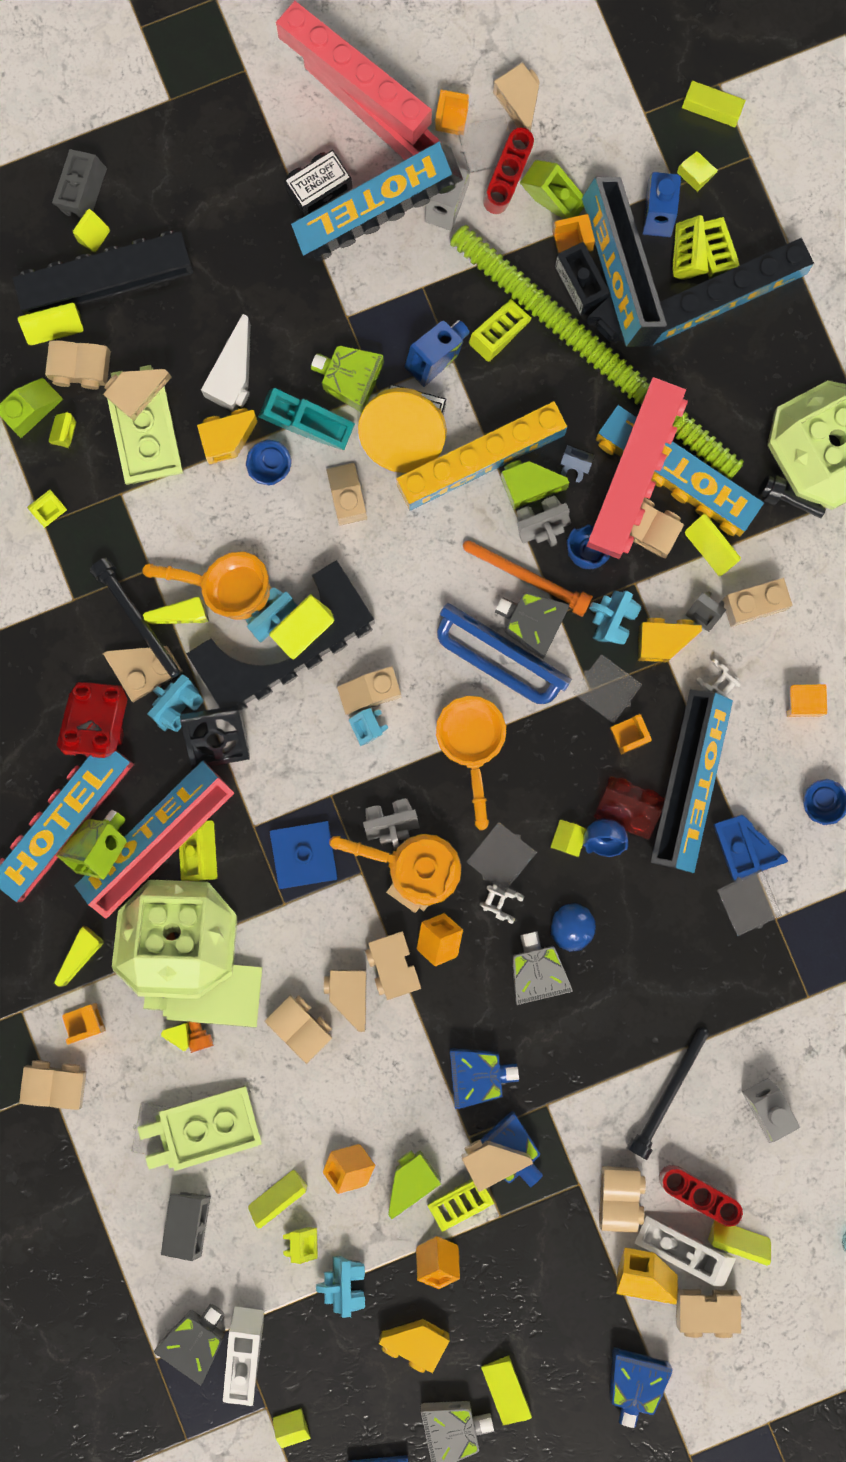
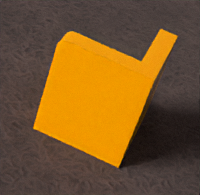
M447 90L440 91L435 118V131L464 135L469 109L468 94Z
M589 214L554 222L552 232L558 254L581 242H584L588 251H593L595 238Z
M826 684L790 686V709L786 711L787 717H821L826 715Z
M641 714L610 727L621 755L652 741Z
M445 913L421 922L417 950L434 966L450 961L458 956L463 929Z
M97 1003L65 1013L62 1016L69 1038L65 1039L67 1045L106 1031Z
M357 1144L331 1151L323 1169V1174L336 1193L340 1194L365 1187L369 1182L375 1164L364 1148Z
M436 1236L417 1246V1281L440 1289L460 1279L459 1247L457 1244Z

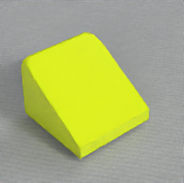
M697 151L679 165L677 173L698 192L718 170Z
M90 209L85 212L73 230L78 243L93 252L99 249L110 233L109 227Z
M66 412L55 416L49 443L66 448L70 447L77 423L71 413Z

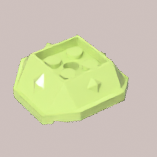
M827 380L776 408L767 446L795 495L821 504L830 510H834L846 503V384ZM829 435L836 436L840 441V446L833 445L829 440Z
M148 880L118 910L112 969L140 997L199 999L221 981H225L233 975L237 915L209 882ZM170 933H180V936L175 940L166 939Z

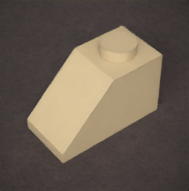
M523 62L494 81L493 94L517 128L522 127L531 131L540 82L536 73L532 69L528 70Z
M165 369L122 372L119 376L115 374L109 379L104 387L106 391L103 395L135 421L172 377Z
M355 463L326 469L339 526L367 520Z
M392 666L365 674L337 687L345 715L402 698Z
M331 969L330 976H324V994H329V1001L358 1032H365L367 970Z
M477 1140L464 1148L466 1152L461 1155L462 1161L478 1192L533 1164L528 1153L491 1141H486L482 1144L480 1140Z

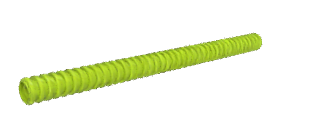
M468 225L461 226L455 232L450 241L452 247L456 246L459 253L463 252L466 259H471L470 263L473 265L477 264V269L480 271L484 270V275H490L493 282L497 281L500 288L504 287V292L507 294L511 293V298L514 300L518 299V304H524L525 310H531L532 316H538L539 322H545L546 328H552L553 334L558 333L560 340L565 339L567 346L572 345L573 351H579L580 357H586L587 363L590 364L592 362L594 369L599 368L601 375L606 374L608 381L613 380L615 387L620 386L622 393L627 392L629 399L633 397L636 405L639 403L642 405L650 383L646 382V377L641 378L639 376L640 372H634L632 365L627 366L625 359L620 360L618 353L613 354L611 347L607 349L605 342L602 341L600 343L598 336L593 337L591 335L592 331H586L584 324L579 325L577 318L572 319L570 312L565 313L563 306L558 307V302L555 300L552 302L550 295L545 296L543 289L538 290V285L536 283L531 284L529 277L524 278L522 271L517 272V267L514 265L510 266L509 260L504 261L503 255H497V250L495 248L490 249L488 242L483 243L482 237H476L475 231H469ZM687 412L683 413L682 417L676 415L672 425L677 427L676 439H682V444L684 446L688 444L691 452L695 450L698 458L702 456L705 464L709 462L711 468H716L720 474L731 480L743 466L744 461L742 459L738 461L735 453L731 455L728 447L724 449L721 441L717 443L715 436L710 437L708 430L703 431L701 424L696 425L694 418L689 419Z

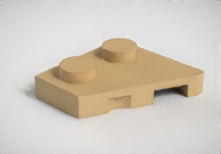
M163 646L170 655V657L173 659L177 667L179 668L180 675L181 673H183V670L181 669L180 665L178 664L169 647ZM150 647L106 651L103 653L133 703L152 692L156 686L160 687L173 679L166 672Z

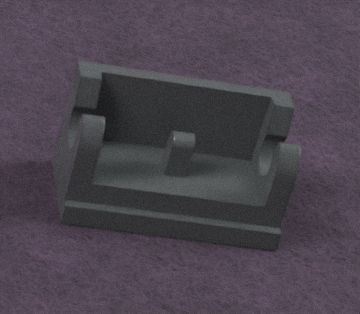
M69 149L52 204L57 206L64 214L71 216L73 212L79 218H82L88 209L93 211L107 170L106 166L95 154Z
M187 1192L170 1194L161 1255L193 1261L202 1256L211 1196Z

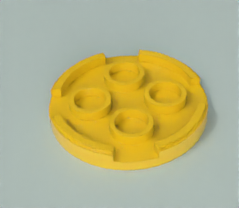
M409 388L384 390L371 399L362 411L358 424L361 445L367 455L385 469L399 473H408L437 459L444 447L447 435L444 416L441 410L426 397L422 396V393Z

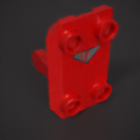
M78 682L68 697L57 741V747L63 754L74 756L76 754H84L97 758H106L116 751L117 745H122V722L127 704V697L122 686Z

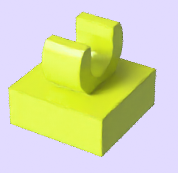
M306 1227L283 1235V1239L290 1240V1249L283 1251V1255L290 1257L291 1263L302 1264L318 1258L317 1228Z

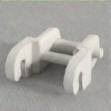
M713 658L711 663L722 671L719 679L712 686L702 682L703 680L699 677L695 681L706 691H714L728 698L727 695L734 686L740 687L739 679L730 676L727 673L729 669L723 664H719L718 660ZM726 678L729 684L721 691L717 687Z
M495 884L493 886L488 885L487 890L490 892L486 901L480 902V906L483 907L484 911L489 910L496 913L495 918L502 921L507 919L509 923L513 924L515 918L502 912V905L507 897L512 899L517 897V900L523 901L524 896L509 888L507 891L497 888ZM495 894L501 896L497 907L491 904Z

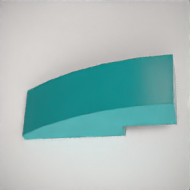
M276 388L268 391L258 415L259 418L340 450H345L355 423L305 399L299 400Z

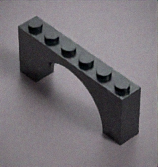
M337 560L312 575L319 591L320 602L331 610L334 622L294 660L289 658L271 665L243 663L224 653L212 638L186 653L220 708L239 705L240 712L242 713L248 708L246 704L251 700L257 698L260 701L273 693L272 687L280 682L283 685L290 683L298 677L296 672L304 667H307L308 670L314 668L323 661L321 657L331 651L333 654H336L348 646L346 641L352 637L357 636L359 639L373 630L371 627L375 624L373 616Z

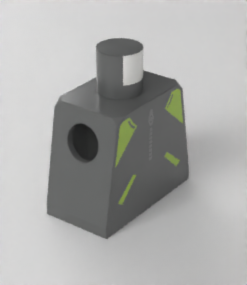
M524 592L518 604L502 597L495 613L510 620L505 630L506 634L538 657L544 659L568 611L569 605Z
M209 1304L202 1316L190 1310L159 1342L153 1353L201 1386L225 1336V1333L216 1327L225 1315L224 1312L213 1304Z

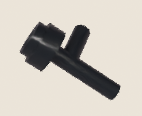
M775 474L773 476L767 475L758 491L762 501L774 506L780 499L820 519L823 517L826 508L796 496L789 483L786 488L787 480Z

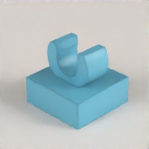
M368 708L349 719L360 746L372 742L383 735L382 732L388 729L387 724L379 726L376 717L382 714L381 710L372 712V709Z

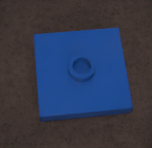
M328 821L270 831L279 889L338 880L334 852L329 844L331 834Z

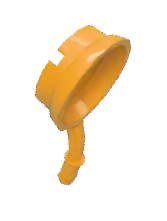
M231 552L218 558L208 568L207 572H204L203 576L175 569L172 566L163 567L147 564L142 569L143 574L149 578H164L168 581L172 579L200 586L205 604L214 613L234 620L252 617V613L256 610L260 611L265 607L270 595L269 575L265 564L258 557L247 552Z
M464 696L453 700L443 708L437 720L436 737L440 749L449 759L472 769L470 771L473 791L472 803H474L476 820L474 822L479 830H485L488 827L489 820H487V799L484 797L479 767L489 762L500 752L506 738V724L502 713L492 702L482 697Z
M420 834L410 837L398 846L392 855L362 845L361 842L356 843L343 839L341 836H333L329 840L330 846L335 850L338 849L352 853L354 856L359 855L385 863L388 862L394 887L403 898L414 904L433 905L442 902L454 893L460 881L461 863L458 853L448 841L437 835Z

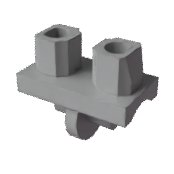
M551 496L541 502L544 512L534 515L531 507H525L517 511L518 531L523 544L535 539L537 543L547 540L551 547L557 545L555 536L564 533L563 527L570 525L571 520L567 504H561L556 496Z
M406 798L392 803L395 812L393 815L383 817L381 806L376 805L366 808V821L363 824L368 841L380 838L381 845L393 842L394 850H397L398 846H400L399 840L410 838L408 831L419 828L415 809L412 810Z

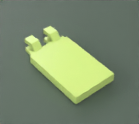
M151 365L139 367L140 371L153 370ZM123 371L113 372L111 377L115 374L119 376ZM165 386L135 421L107 399L126 485L183 473Z
M234 965L231 977L221 981L199 999L144 997L143 1009L163 1011L162 1016L167 1017V1020L256 1028L262 967Z
M246 1086L159 1111V1115L155 1116L156 1122L141 1125L137 1128L140 1140L160 1135L164 1151L145 1156L148 1169L168 1164L169 1169L174 1167V1171L262 1145Z

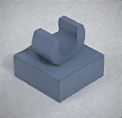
M567 445L561 464L564 465L561 475L566 476L569 469H575L578 472L576 482L579 483L583 479L584 473L588 474L595 455Z

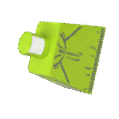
M337 346L332 359L317 353L313 359L311 370L325 375L322 382L323 390L362 413L368 404L384 365V358L381 354Z
M111 810L103 821L86 820L56 856L75 873L104 880L127 843L126 838L118 832L125 822V818L118 812Z

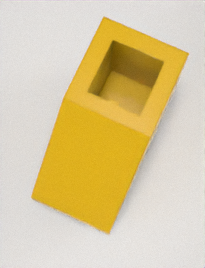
M247 408L238 409L231 412V416L220 418V416L208 417L203 420L202 424L197 425L209 465L238 457L257 424L254 410L248 411Z
M647 618V622H642L639 626L638 661L668 662L702 631V625H694L693 620L686 619L676 620V624L665 623L663 618Z
M625 1247L618 1266L616 1294L676 1305L678 1275L655 1253Z
M424 1319L382 1331L379 1337V1344L383 1346L382 1351L394 1358H398L400 1355L409 1360L408 1364L413 1369L422 1373L427 1370L432 1374L450 1341L448 1332Z

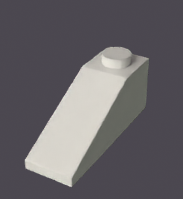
M242 314L201 389L205 398L232 412L237 410L238 406L243 407L250 393L247 390L249 387L251 325L248 316Z
M646 1216L635 1241L636 1245L655 1253L664 1260L713 1286H725L736 1260L735 1257L650 1216Z
M234 1307L228 1338L223 1402L253 1406L265 1310Z

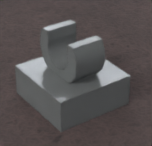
M710 591L705 594L702 592L686 613L688 618L698 625H702V628L710 632L726 611L724 601L721 600L719 604L710 598L712 595Z

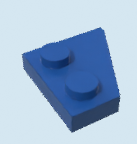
M744 815L713 824L732 880H737L788 862L787 858L770 844L769 840L762 833H759Z

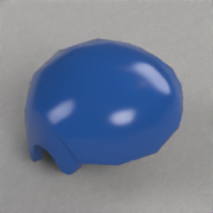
M267 439L255 444L249 450L245 465L249 476L255 482L270 486L280 482L288 475L292 459L289 450L281 442Z
M590 524L580 529L574 528L567 539L568 556L576 566L582 569H595L605 564L610 558L607 554L586 547L594 528Z
M824 779L815 781L806 789L803 798L805 812L812 821L819 824H836L846 815L845 789L834 780Z
M596 820L587 827L584 833L583 846H585L588 854L594 852L601 856L613 857L620 855L624 850L628 849V834L625 828L614 820Z
M577 903L566 904L559 908L552 918L551 937L559 948L569 952L580 951L594 937L596 930L595 918L589 909Z

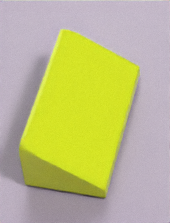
M692 81L682 108L736 127L746 100Z
M73 302L19 316L18 318L29 345L47 342L84 331L80 312Z
M703 514L686 529L685 535L718 576L724 575L741 560L738 553L707 515Z
M310 594L269 635L294 660L334 622V617L329 608Z
M206 821L179 847L181 881L217 879L213 821Z
M292 1170L248 1206L255 1226L258 1229H261L306 1193L308 1186L297 1171Z
M715 1220L713 1221L708 1236V1241L713 1247L766 1266L770 1265L771 1239L737 1226L728 1227Z
M510 1356L481 1366L503 1425L531 1419V1411Z

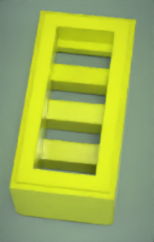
M698 215L676 223L673 276L687 280L708 273L703 216ZM694 226L692 232L686 233V228ZM693 238V242L687 243V239Z
M724 217L704 222V230L719 227L720 231L709 235L705 234L709 279L740 266ZM722 238V242L709 245L708 241ZM725 249L723 253L712 254L713 250ZM727 258L728 262L716 265V260Z
M510 299L471 334L469 344L489 362L532 318ZM508 312L518 323L515 324L505 314ZM500 320L509 329V331H506L498 323V321ZM492 329L500 339L496 338L489 330Z
M194 597L143 614L144 620L148 624L209 622L204 603L200 597Z
M82 926L54 982L58 987L66 986L104 944V941L89 927Z
M470 1179L427 1204L443 1232L495 1204L488 1189L486 1188L478 1192L482 1200L477 1203L470 1191L474 1187L476 1190L477 1188L473 1180ZM465 1193L471 1204V1207L468 1209L459 1196ZM452 1199L456 1201L461 1210V1213L456 1215L449 1202ZM444 1204L451 1217L447 1221L439 1209V1206Z

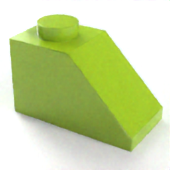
M535 160L520 181L523 188L537 203L562 219L579 216L584 208L582 201L584 195L557 163Z
M40 378L15 389L0 403V417L22 438L54 409L63 398L44 378Z
M520 460L506 465L504 467L505 470L501 473V480L513 510L564 491L569 485L567 477L530 461L523 464Z
M411 1150L397 1161L400 1165L395 1170L388 1212L391 1220L441 1185V1179L421 1150L415 1154Z

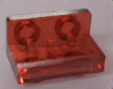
M610 777L594 818L614 820L623 826L626 831L649 840L662 813L664 798L653 790H644L636 787L624 778Z

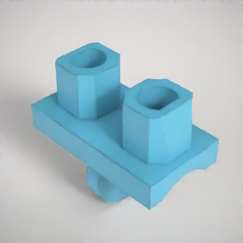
M273 587L267 600L270 606L262 613L256 610L251 614L252 617L245 619L248 623L246 627L260 643L298 606L286 591L282 593Z
M614 591L611 598L604 595L600 604L591 603L589 609L596 613L592 623L598 625L593 636L594 639L599 642H612L623 645L626 643L629 630L620 626L622 618L624 616L629 620H635L641 610V606L632 599V593L628 591Z
M182 674L174 684L170 683L165 690L156 686L153 691L158 698L152 704L153 708L148 712V715L163 731H166L168 728L178 732L181 728L180 713L186 707L197 710L204 702V699L200 696L199 691L189 678Z
M334 1256L333 1272H324V1282L316 1284V1292L324 1293V1303L333 1304V1312L341 1314L342 1318L351 1317V1312L365 1308L364 1292L361 1290L351 1291V1281L364 1280V1264L360 1261L348 1260L342 1256Z

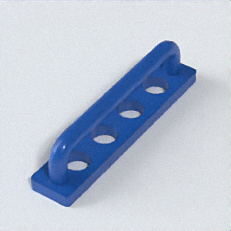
M447 603L441 610L440 615L443 616V619L437 629V638L440 644L536 704L552 702L560 690L566 691L572 681L567 675L450 603ZM453 623L551 683L544 693L537 692L453 640L448 633Z

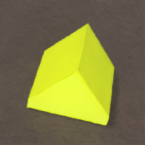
M48 490L27 507L44 528L67 511L52 490Z
M559 820L550 848L579 857L586 828Z
M188 1022L166 1028L162 1031L161 1037L181 1050L186 1051L190 1046V1027Z
M302 1408L273 1417L275 1438L281 1448L311 1438Z

